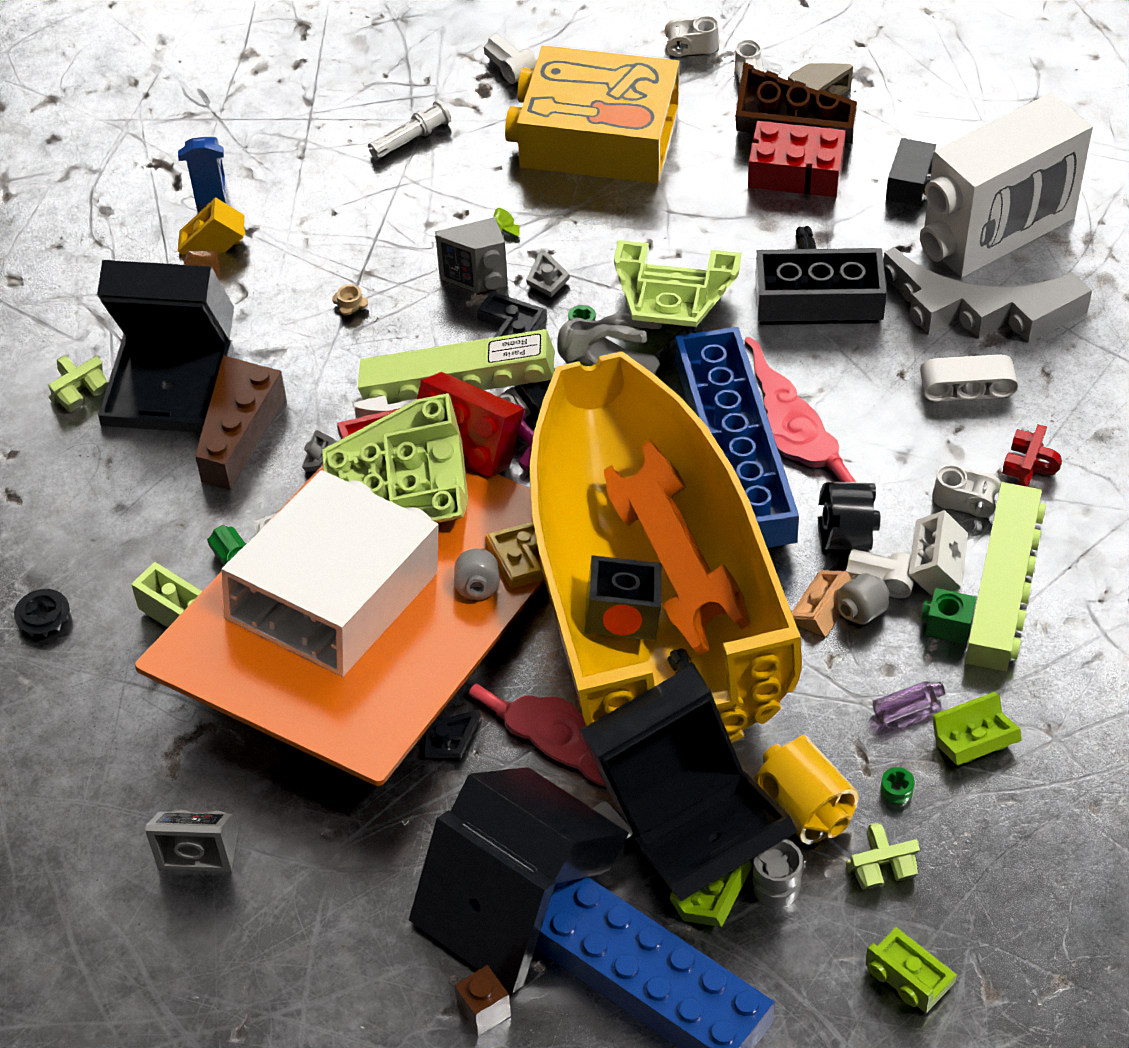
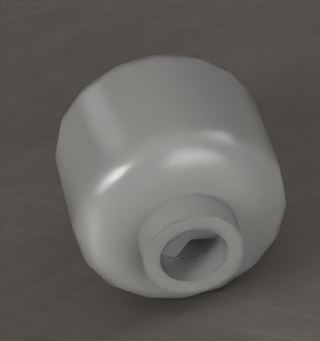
M475 548L460 554L454 565V583L456 590L461 596L469 600L478 601L487 599L498 589L500 581L499 565L492 553L485 549Z
M868 573L859 574L838 590L839 612L845 619L855 624H867L888 609L889 589L881 578Z

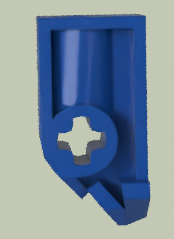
M217 137L191 138L185 141V146L178 150V160L187 161L196 205L209 204L215 197L225 202V172L222 161L224 147L219 145Z

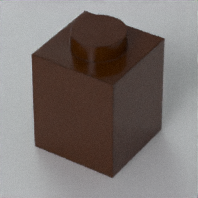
M488 965L454 985L457 1007L478 1036L511 1016L509 994Z

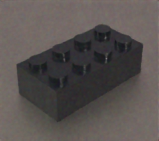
M882 248L756 250L755 283L758 321L884 320L887 291Z

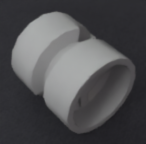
M785 839L753 858L752 891L756 899L766 906L772 908L788 906L797 899L800 893L803 855L793 842Z

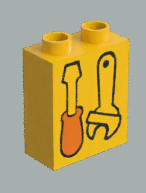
M542 45L535 68L523 67L519 75L518 102L523 103V106H510L506 116L505 139L507 142L518 143L520 167L659 184L679 108L680 61Z

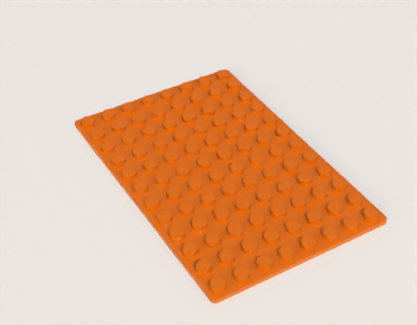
M322 465V466L309 478V480L290 498V500H291L306 484H308L321 470L324 471V466H323V465ZM465 466L468 504L464 518L438 523L437 574L344 677L226 620L224 616L222 571L136 661V671L375 786H381L387 781L545 582L543 576L542 581L511 589L499 568L500 581L498 589L492 596L478 601L469 600L461 596L456 590L454 583V565L461 553L475 548L485 549L490 552L485 543L486 534L533 522L531 488L498 474L488 477ZM536 555L535 557L541 566L540 556Z

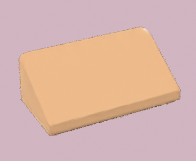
M820 570L791 612L796 625L820 636H827L841 615L838 609V590L845 583L852 580L848 571Z

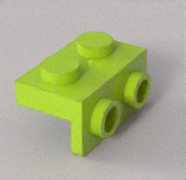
M996 692L986 694L932 716L936 746L956 765L969 763L975 760V758L993 751L1003 750L1009 745L1022 741L1021 729L1002 712L1000 695Z
M750 861L744 863L682 901L672 891L670 901L683 921L722 927L752 868V864Z
M897 927L878 946L872 943L867 948L865 965L872 976L880 982L886 981L898 991L899 996L905 1003L912 1007L917 1006L925 1013L956 982V973Z

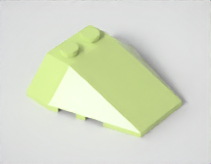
M618 240L614 255V265L632 320L697 327L738 277L742 253L711 250L707 270L648 264L649 243Z

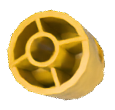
M801 735L782 747L779 744H775L766 750L762 756V760L765 763L753 780L790 815L798 831L795 835L801 842L806 844L817 843L827 837L834 838L844 832L849 826L859 800L858 791L806 735Z

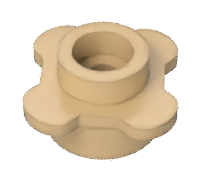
M353 284L340 287L337 293L332 296V302L340 307V313L343 315H350L359 310V308L363 309L368 306V299L362 297L361 289Z

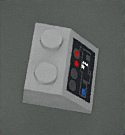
M495 217L435 231L438 268L441 280L477 293L508 286L505 241Z
M186 810L159 811L146 824L145 832L158 869L232 872L238 836L233 814H226L222 811H211L209 813H192Z

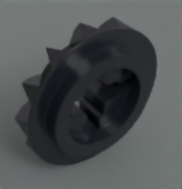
M39 589L28 593L17 603L14 610V619L21 632L26 631L31 637H34L36 634H43L47 637L48 632L52 630L60 631L61 624L69 621L68 613L71 609L67 598L59 591ZM41 606L47 611L44 620L39 619Z

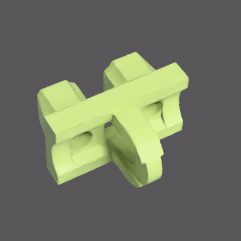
M65 355L57 359V369L62 377L48 384L51 392L49 399L54 405L60 403L66 410L72 412L83 403V397L78 392L82 388L87 387L93 396H98L106 391L108 381L102 372L103 362L98 356L77 368Z
M874 823L870 824L867 829L871 851L851 855V860L845 862L848 873L855 872L862 890H866L884 883L880 865L891 863L896 881L915 877L918 874L915 855L920 851L917 839L889 846L883 826Z

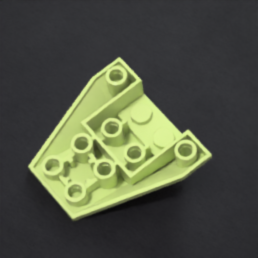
M449 393L417 399L322 449L324 471L347 482L351 480L362 482L375 495L403 508H418L424 511L436 523L464 518L469 499L463 445Z

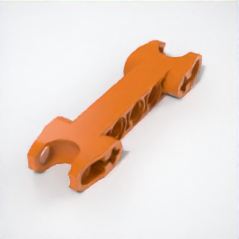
M649 439L642 444L645 461L642 469L636 475L629 478L622 477L620 472L616 471L612 465L604 469L608 496L617 513L628 526L636 520H640L677 593L663 603L668 617L684 635L691 647L699 655H702L709 651L706 629L714 617L728 614L741 629L750 624L745 600L734 577L723 564L711 572L673 499L674 495L686 488L678 470L668 462L659 448Z

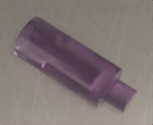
M923 681L873 700L875 715L881 724H886L936 705V698L946 694L945 688L941 682L931 685L928 681Z

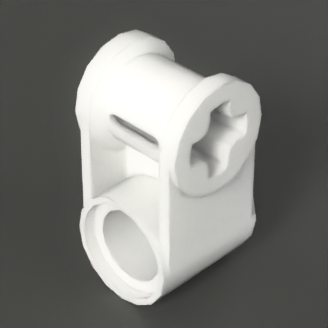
M712 16L674 19L665 25L664 32L668 38L667 51L672 56L682 57L685 55L711 54L719 48V22ZM676 27H679L680 34L678 35L676 32ZM677 41L680 42V49L677 47Z
M950 464L944 465L937 472L932 498L942 508L970 513L977 517H989L995 511L994 497L1000 490L1001 482L995 475L987 472H978ZM985 482L987 483L986 489L983 488ZM979 501L983 502L981 507L978 506Z

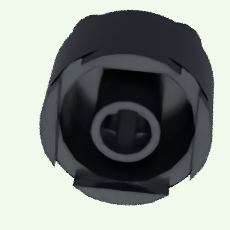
M825 482L822 485L818 505H824L822 516H818V534L822 548H825V550H872L873 531H879L881 524L880 511L874 510L876 499V486L874 483Z

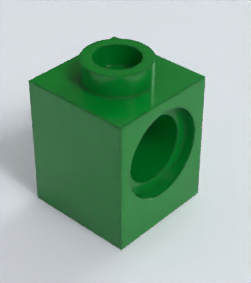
M935 588L932 601L925 600L921 621L927 622L925 636L967 645L977 596Z

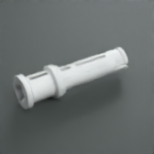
M438 99L433 102V106L423 112L417 111L413 113L411 120L368 143L367 146L370 148L368 150L375 160H379L420 135L428 136L431 134L432 129L441 124L447 125L452 120L451 114L444 102Z

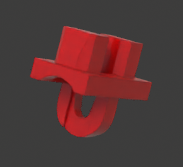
M1037 424L1034 433L1020 429L1016 430L1011 450L1026 454V456L1008 452L1002 474L1018 478V485L1029 487L1034 472L1044 475H1055L1060 470L1062 465L1061 455L1053 449L1043 447L1042 441L1046 434L1047 426ZM1039 458L1044 459L1050 463L1039 461Z

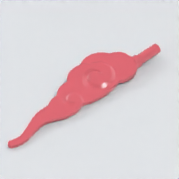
M746 337L745 344L753 352L755 375L762 384V392L765 396L764 408L767 412L779 454L787 459L799 461L808 467L818 468L826 466L829 470L833 471L840 482H856L839 455L838 441L825 431L817 413L797 395V390L790 380L768 366L758 342L751 337Z
M477 683L471 687L469 696L496 712L495 714L504 720L505 727L510 733L523 739H529L550 758L564 765L579 769L584 777L606 787L579 731L587 726L584 717L572 703L559 697L539 698L535 696H523L513 702H508L507 700L503 701Z

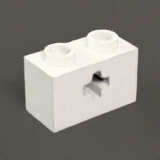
M945 510L918 519L915 525L909 575L932 597L935 588L949 591L962 588L968 532Z

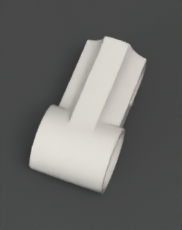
M494 34L489 37L488 42L484 45V54L500 67L504 78L510 84L519 81V75L523 67L535 68L537 60L533 53L528 49L520 51L503 36Z
M751 39L741 40L736 45L734 71L738 75L739 83L741 82L744 62L754 65L755 69L764 72L761 61V46L758 42Z
M851 550L846 569L851 579L865 573L879 577L886 583L889 589V596L898 599L906 598L910 595L915 581L909 575L911 555L898 552L893 553L890 557H885L860 550Z

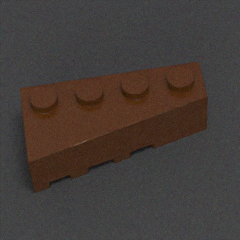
M744 62L735 114L736 131L755 133L757 121L846 130L845 143L853 144L857 101L823 89L818 91L806 86V83L778 77L777 73L768 70L763 72L755 69L754 65Z
M223 355L195 455L201 482L229 490L232 489L286 398L282 371Z

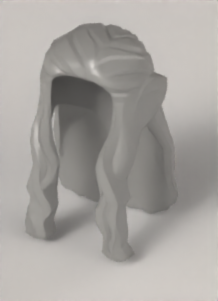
M629 313L613 314L595 321L574 318L566 321L560 327L557 338L558 354L566 364L580 361L583 366H592L596 364L599 356L622 351L655 375L660 366L657 357L652 354L625 349L606 337L644 343L647 342L646 332L632 327L660 329L662 328V323L632 320Z

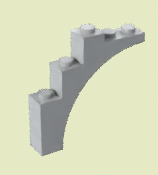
M895 247L884 251L885 280L892 283L902 293L905 300L911 302L910 317L917 326H920L928 335L960 320L962 326L970 330L978 339L1009 324L1015 333L1020 334L1029 343L1088 312L1092 290L1073 272L1030 285L985 286L957 281L934 273L916 264Z

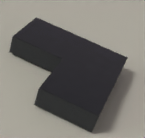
M493 291L489 293L477 311V319L500 326L494 337L537 331L547 318V309Z

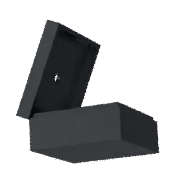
M102 260L97 296L124 334L98 413L100 425L202 433L223 355L232 357L234 351L232 340H230L234 305L211 266ZM166 383L173 384V387L170 389L162 388Z
M692 666L687 667L579 730L617 811L631 828L637 846L680 901L798 832L790 815L742 770L712 693Z
M529 767L471 773L468 775L451 811L448 810L436 818L409 921L478 970L488 965L503 987L514 993L524 985L555 884L603 874L604 871H609L629 832ZM472 899H476L480 903L481 911L473 906Z

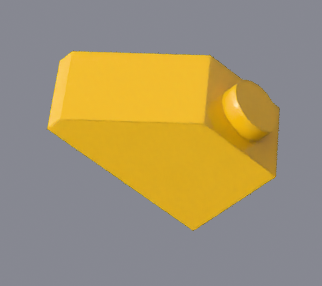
M215 197L179 230L177 252L182 255L225 253L234 244L237 245L242 241L245 235V215Z

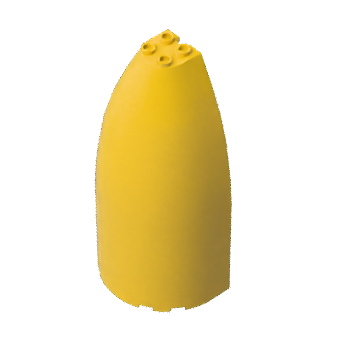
M621 351L599 356L596 364L592 366H583L580 361L557 366L544 396L534 430L530 459L532 516L544 580L584 721L588 726L674 676L676 672L671 668L667 658L672 650L683 648L691 658L689 663L693 662L707 687L711 690L731 743L745 737L743 733L745 729L751 727L756 722L765 724L782 708L780 705L781 700L788 692H794L802 670L801 636L750 501L734 468L706 424L678 394L627 354ZM649 439L659 448L668 462L678 470L686 488L674 495L673 499L711 572L723 564L734 577L745 600L750 624L741 629L728 614L714 617L706 629L709 651L702 655H699L691 647L684 635L670 621L663 606L664 602L677 594L663 566L661 569V611L656 640L584 633L587 583L592 555L661 563L640 520L638 519L628 526L617 513L608 496L604 469L610 465L616 471H619L622 477L629 478L636 475L642 469L645 461L642 444Z

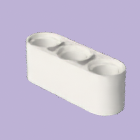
M1007 355L934 358L925 361L920 367L925 397L934 402L1005 398L1013 395L1018 389L1013 361Z

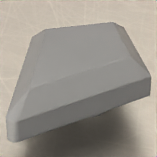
M541 248L526 279V284L552 297L570 279V276L544 248Z
M315 430L312 440L304 447V451L307 454L302 468L306 472L317 471L323 465L322 449L334 444L337 440Z

